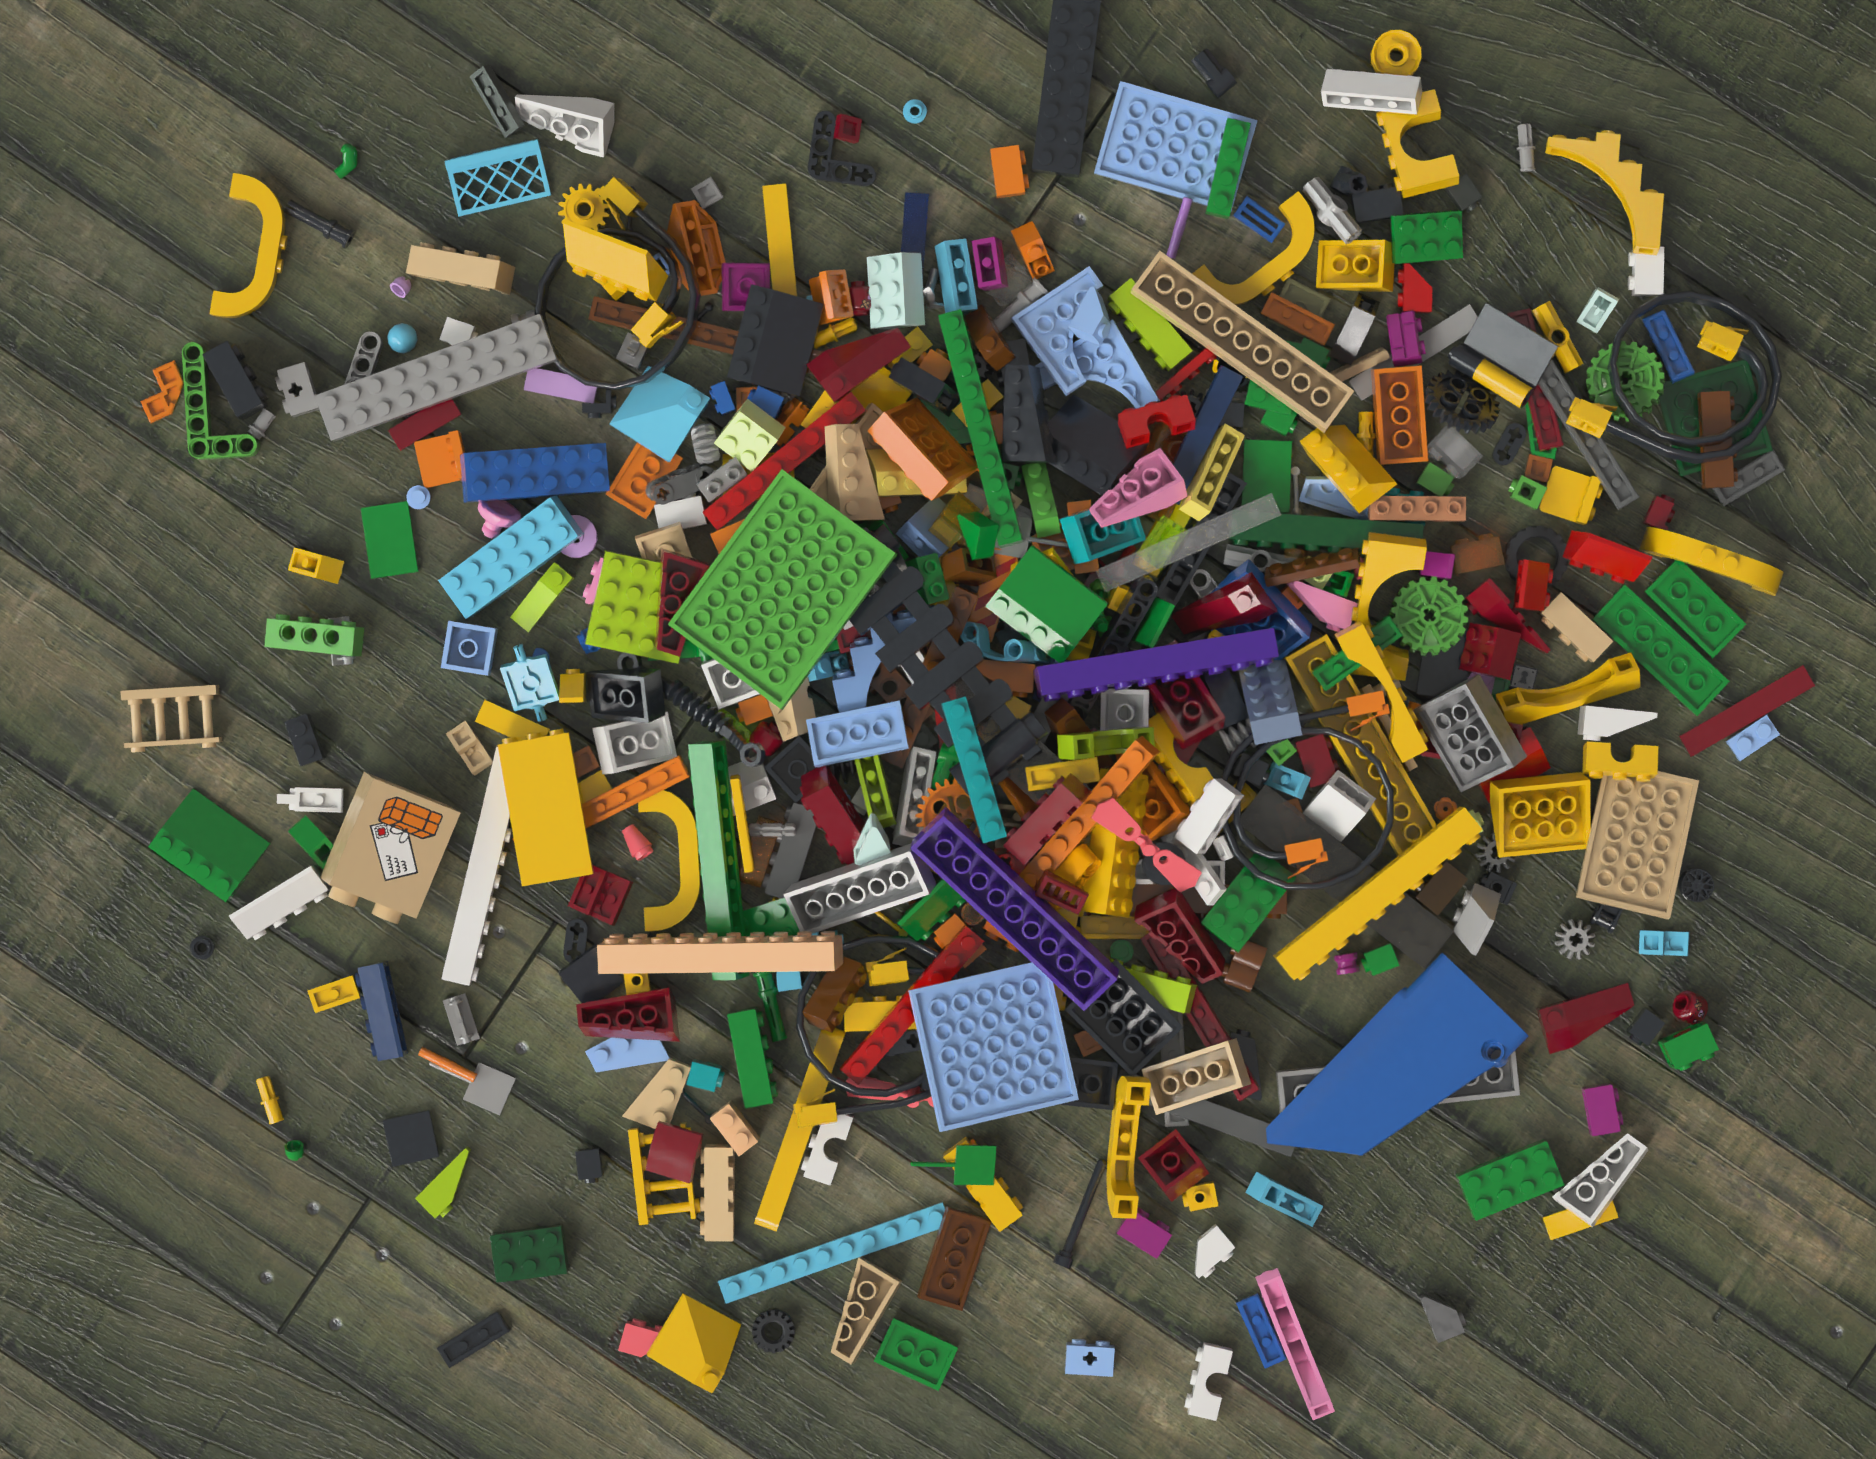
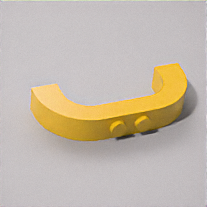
M233 173L229 197L255 204L261 211L263 228L255 275L251 284L246 289L237 293L213 291L210 315L222 318H237L248 315L259 309L268 300L274 290L277 274L282 273L283 259H280L281 251L285 250L287 245V236H284V211L277 196L259 180L247 175Z
M1298 191L1279 206V210L1290 223L1292 229L1291 242L1282 253L1244 282L1234 285L1222 283L1212 275L1205 264L1192 274L1236 306L1253 300L1261 293L1263 296H1266L1275 289L1273 285L1279 279L1284 282L1294 274L1292 269L1303 260L1311 247L1314 237V219L1308 203Z
M1653 527L1646 528L1639 549L1661 558L1667 557L1741 581L1751 585L1752 589L1776 596L1784 574L1783 571L1758 560L1681 534Z
M663 790L638 802L639 812H661L674 821L678 830L681 885L678 895L669 904L644 907L645 931L667 929L685 919L696 905L701 888V863L698 852L696 819L689 806L680 797L667 790Z
M1121 1076L1115 1091L1107 1157V1198L1109 1210L1113 1218L1136 1219L1139 1196L1134 1184V1160L1141 1105L1149 1106L1151 1082L1148 1077Z

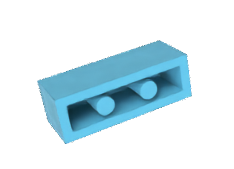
M967 239L947 240L935 246L945 313L961 309L964 314H968L978 309Z

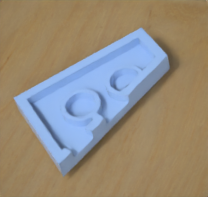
M1306 476L1299 501L1356 519L1368 520V507L1358 513L1326 476Z
M609 1038L585 1051L596 1072L662 1062L670 1058L664 1045L659 1040Z

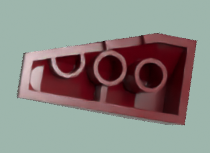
M897 327L825 350L806 365L835 404L910 349L911 345Z
M1251 572L1176 611L1171 617L1185 635L1258 622L1277 612V608Z
M1490 578L1485 579L1464 598L1467 601L1465 605L1473 615L1477 613L1480 617L1499 628L1521 633L1520 640L1544 654L1550 651L1549 647L1535 630L1524 623L1526 621L1520 612L1509 606L1511 601Z

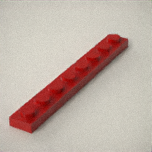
M850 392L702 513L717 531L762 496L781 469L789 474L825 445V426L851 424L866 409Z
M964 925L908 990L950 981L984 941L969 927ZM908 990L840 1067V1070L857 1085L862 1082L915 1021Z

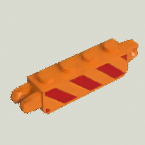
M993 554L997 578L979 585L978 598L971 611L970 618L967 620V622L986 625L989 631L990 642L993 640L999 617L985 606L1012 572L1011 565L1018 562L1017 557ZM976 629L973 632L974 637L976 636Z

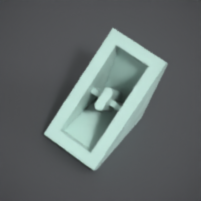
M1599 287L1596 288L1576 322L1598 333L1619 299Z
M870 813L853 850L855 864L862 865L891 853L889 838L877 816L873 813Z

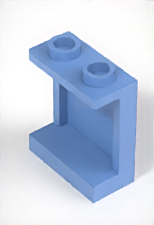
M939 497L927 502L896 533L919 557L937 553L938 557H940L963 536L957 515Z

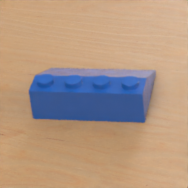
M1248 559L1233 570L1211 593L1252 572L1277 608V612L1258 622L1215 630L1227 636L1274 628L1279 657L1274 660H1281L1310 638L1312 624L1276 586H1266L1265 575Z

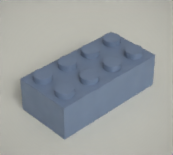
M1285 659L1273 660V663L1268 666L1256 667V665H1250L1247 669L1239 670L1255 745L1301 736L1302 731Z

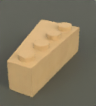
M420 242V246L411 245L406 273L435 281H449V283L461 286L471 285V287L486 291L494 289L501 292V294L510 295L515 267L500 261L501 257L487 254L486 258L478 257L479 253L465 250L464 254L456 253L454 248L442 246V250L434 249L432 244Z
M858 424L825 426L828 503L853 522L885 519Z

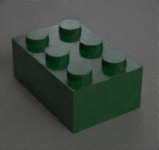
M563 1224L495 1232L490 1235L496 1283L567 1274L569 1271Z

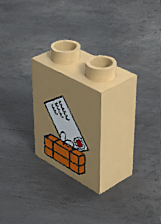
M364 772L320 876L321 879L332 886L328 897L351 907H355L359 897L375 902L372 914L395 924L399 923L402 913L417 919L460 812L447 804Z

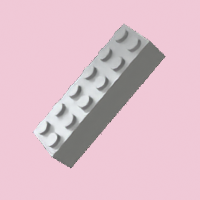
M911 844L890 850L891 853L862 865L852 863L793 883L783 895L800 932L809 931L813 934L929 895L937 883L929 865L911 850Z

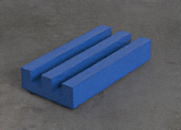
M1248 196L1233 215L1270 243L1274 241L1286 224ZM1247 203L1276 223L1278 227L1275 229L1246 208ZM1243 211L1248 216L1257 221L1259 224H1261L1266 229L1271 231L1273 234L1271 236L1268 235L1262 229H1260L1255 224L1250 222L1248 219L1243 217L1240 213Z

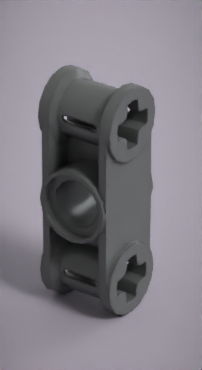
M697 462L674 470L665 476L650 481L645 489L646 495L649 499L661 505L687 497L699 491L696 484L713 473L714 469Z

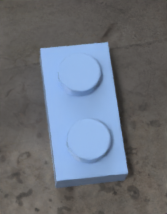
M1764 715L1726 742L1737 759L1741 761L1780 734L1769 717Z

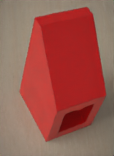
M1404 263L1402 269H1398V283H1402V293L1397 295V307H1401V313L1414 311L1415 313L1430 314L1432 312V287L1409 263Z

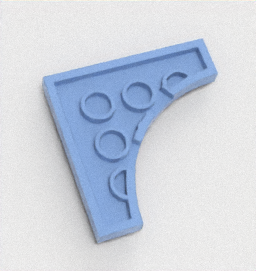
M1090 266L1011 318V321L1066 396L1086 383V379L1082 375L1073 351L1074 333L1069 326L1090 286L1095 287L1097 291L1103 287V284Z
M1113 319L1110 321V332L1104 338L1101 346L1083 339L1073 343V351L1078 367L1086 380L1100 382L1116 389L1127 397L1136 409L1144 407L1149 402H1160ZM1042 362L1036 365V367L1040 368L1044 390L1057 384Z

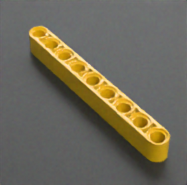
M837 1028L834 1029L833 1033L821 1029L813 1052L830 1073H832L846 1033ZM811 1063L807 1069L796 1104L809 1102L814 1097L824 1094L828 1082ZM822 1099L806 1105L811 1106L821 1104ZM794 1110L754 1222L756 1225L773 1231L778 1229L813 1126L798 1128L797 1114H794Z

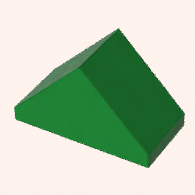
M978 511L957 515L972 560L992 557L999 524Z
M1345 571L1333 573L1324 586L1323 591L1343 598L1347 597L1354 574Z

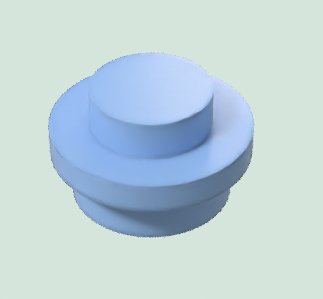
M417 485L409 489L406 498L412 508L423 509L429 504L431 496L427 488Z

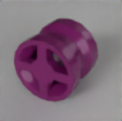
M1357 952L1334 956V961L1338 965L1336 969L1337 975L1360 971V967L1356 964Z

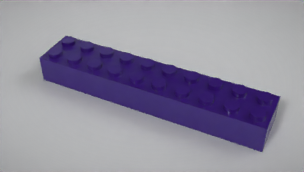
M1274 628L1039 666L1033 670L1037 698H1044V702L1059 700L1061 695L1066 694L1068 698H1075L1085 694L1084 691L1091 690V694L1106 692L1108 687H1115V691L1128 689L1132 686V683H1138V686L1141 687L1152 685L1157 679H1162V683L1176 681L1181 675H1185V679L1196 678L1203 675L1202 672L1208 671L1209 675L1220 674L1229 667H1232V671L1247 669V667H1250V664L1254 663L1256 667L1268 666L1273 663L1275 658L1279 657Z
M947 807L912 840L910 849L1083 1011L1118 979L1119 969L1047 901L1035 896V890L985 843H982V840Z

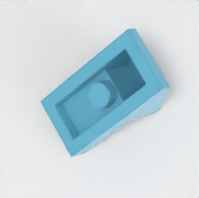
M1272 762L1269 768L1271 770L1266 783L1263 784L1302 799L1311 777L1282 765L1278 766Z

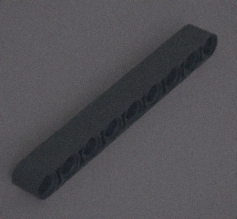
M1143 574L1135 578L1090 658L1124 653L1158 593V587L1149 575ZM1144 583L1151 584L1147 592H1140V588ZM1139 604L1136 612H1128L1130 605ZM1119 625H1127V629L1125 632H1116V629ZM1115 645V650L1112 653H1104L1107 646ZM1090 692L1080 697L1069 698L1068 703L1072 707H1080L1078 714L1084 721L1099 694H1091ZM1050 732L1041 748L1040 754L1047 764L1059 763L1062 759H1059L1058 750L1052 756L1045 755L1048 748H1058Z

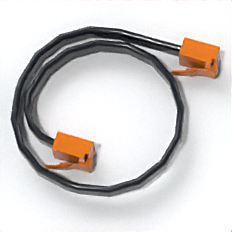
M1382 690L1346 698L1348 705L1300 714L1298 716L1299 721L1304 722L1349 712L1350 718L1378 712V715L1363 720L1360 725L1349 730L1351 732L1369 723L1375 717L1390 714L1388 704L1385 703ZM1301 727L1302 735L1328 734L1355 745L1376 766L1387 792V822L1376 849L1356 869L1330 880L1317 883H1288L1261 872L1240 851L1228 820L1222 828L1234 856L1257 878L1286 890H1319L1332 887L1360 875L1382 853L1394 824V790L1382 762L1359 739L1330 727ZM1252 732L1231 753L1221 777L1226 782L1229 780L1238 756L1254 741ZM1290 738L1264 743L1245 762L1235 789L1242 792L1251 767L1273 745ZM1241 801L1233 811L1234 826L1239 838L1253 853L1268 859H1287L1288 864L1316 859L1315 863L1300 868L1299 872L1289 876L1288 879L1309 869L1313 864L1329 861L1327 851L1324 852L1322 838L1284 845L1286 852H1270L1257 847L1247 837L1242 826Z

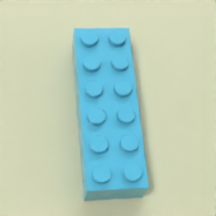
M556 495L548 498L438 581L465 619H468L575 542L584 533Z

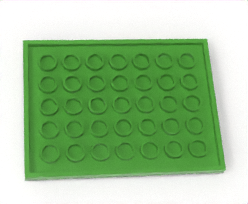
M781 469L668 625L783 710L897 554Z

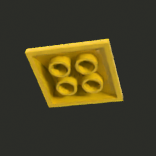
M683 1293L646 1355L691 1383L713 1393L725 1373L741 1324Z

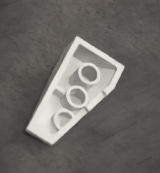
M515 96V109L523 121L540 130L545 128L556 134L555 138L561 141L565 139L575 144V149L600 157L606 155L614 126V103L587 97Z

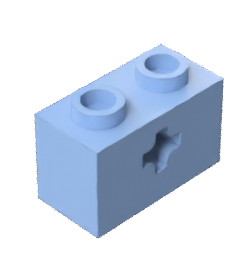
M1072 1339V1343H1066L1065 1374L1113 1377L1114 1345H1110L1109 1341L1097 1340L1095 1344H1086L1084 1339ZM1091 1351L1093 1356L1097 1358L1092 1359V1362L1088 1363L1087 1359L1083 1358V1356H1087L1088 1352Z

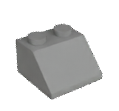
M1474 883L1471 891L1466 890L1461 901L1464 905L1462 908L1457 907L1452 921H1455L1453 932L1470 953L1475 956L1495 920L1501 896L1500 893Z

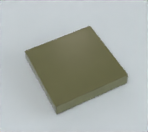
M1291 278L1287 279L1279 295L1321 318L1331 298ZM1269 318L1267 319V321H1269V322H1271V323H1273V324H1275V325H1277V326H1279V327H1281V328H1283V329H1285V330H1287V331H1289V332H1291V333H1293V334H1295V335H1297V336H1299V337H1301V338H1304V336H1302V335H1300V334L1294 332L1293 330H1291V329H1289V328H1287V327H1285V326H1283V325H1281V324H1279V323H1277V322H1275V321H1273V320H1271V319H1269Z

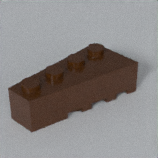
M1061 698L1044 712L1057 746V735L1091 732L1077 711L1064 698ZM1109 755L1095 756L1098 760L1099 774L1100 768L1111 769L1114 762ZM1062 759L1063 762L1073 761V760H1068V759ZM1098 782L1084 783L1083 785L1092 791Z

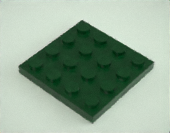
M1742 360L1695 373L1673 384L1671 380L1665 382L1663 387L1664 393L1660 395L1659 404L1668 433L1695 438L1699 437L1698 393L1730 391V396L1734 397V410L1731 411V420H1735V424L1745 418L1756 402L1757 392L1747 361ZM1761 407L1746 429L1732 436V444L1751 434L1763 417ZM1766 425L1751 445L1737 453L1736 458H1733V462L1773 451ZM1671 445L1674 448L1700 453V447L1687 449ZM1675 459L1680 477L1701 471V463L1693 464Z

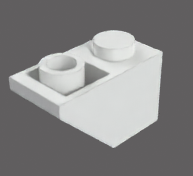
M1216 1224L1197 1239L1195 1274L1198 1278L1202 1275L1206 1278L1216 1269L1214 1267L1215 1264L1220 1260L1222 1262L1227 1261L1234 1254L1232 1250L1235 1246Z

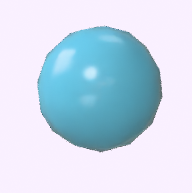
M401 323L395 325L389 330L387 335L389 346L392 350L399 353L410 352L417 343V333L408 324Z

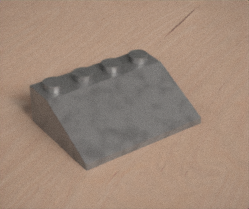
M1480 674L1461 682L1413 710L1460 792L1515 767L1527 757Z

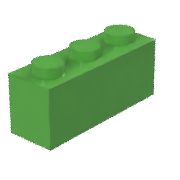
M1030 463L1021 465L1037 538L1061 533L1046 464Z

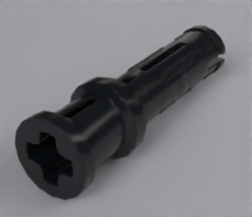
M292 199L288 202V205L296 210L285 207V214L321 231L324 238H331L339 242L344 249L353 240L355 230H349L339 225L335 219L328 220L294 202Z

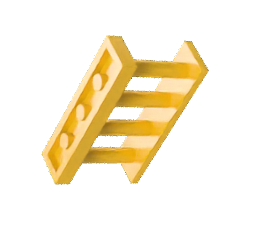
M686 1122L680 1124V1127L691 1130V1127L687 1128ZM639 1128L629 1129L628 1135L639 1225L649 1224V1218H653V1215L690 1211L691 1219H696L697 1213L701 1211L700 1200L695 1198L693 1181L689 1184L676 1179L656 1182L645 1180L644 1171H647V1157H642L641 1147H645V1144H651L654 1134L644 1135V1133H639ZM688 1188L689 1202L652 1206V1204L647 1202V1194H651L652 1191Z

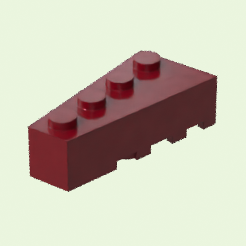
M663 548L661 553L655 647L659 651L680 657L686 638L669 626L668 623L709 569V564Z
M1072 773L1066 778L1061 776L1052 785L1055 790L1051 795L1046 792L1036 802L1039 805L1037 810L1033 812L1030 809L1022 817L1023 825L1019 829L1014 826L1008 832L1006 837L1008 841L1003 846L1023 865L1033 857L1092 793Z
M1176 888L1136 906L1134 921L1139 926L1143 925L1149 931L1148 934L1153 939H1158L1166 947L1165 950L1171 955L1174 954L1181 961V964L1202 984L1223 975L1225 958L1206 929L1201 925L1199 918L1183 894Z

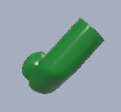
M349 143L342 146L343 163L334 170L341 180L355 169L358 163L356 147Z

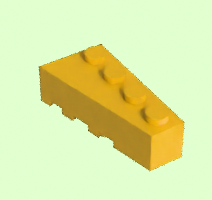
M965 1137L944 1152L943 1158L946 1162H955L956 1145L978 1144L974 1139L969 1141ZM994 1175V1185L966 1186L999 1232L1023 1215L1021 1209L1024 1207L1016 1196L1011 1198L1007 1193L1009 1187L1002 1177L997 1179Z

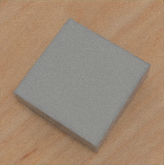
M712 177L691 188L703 209L724 198Z

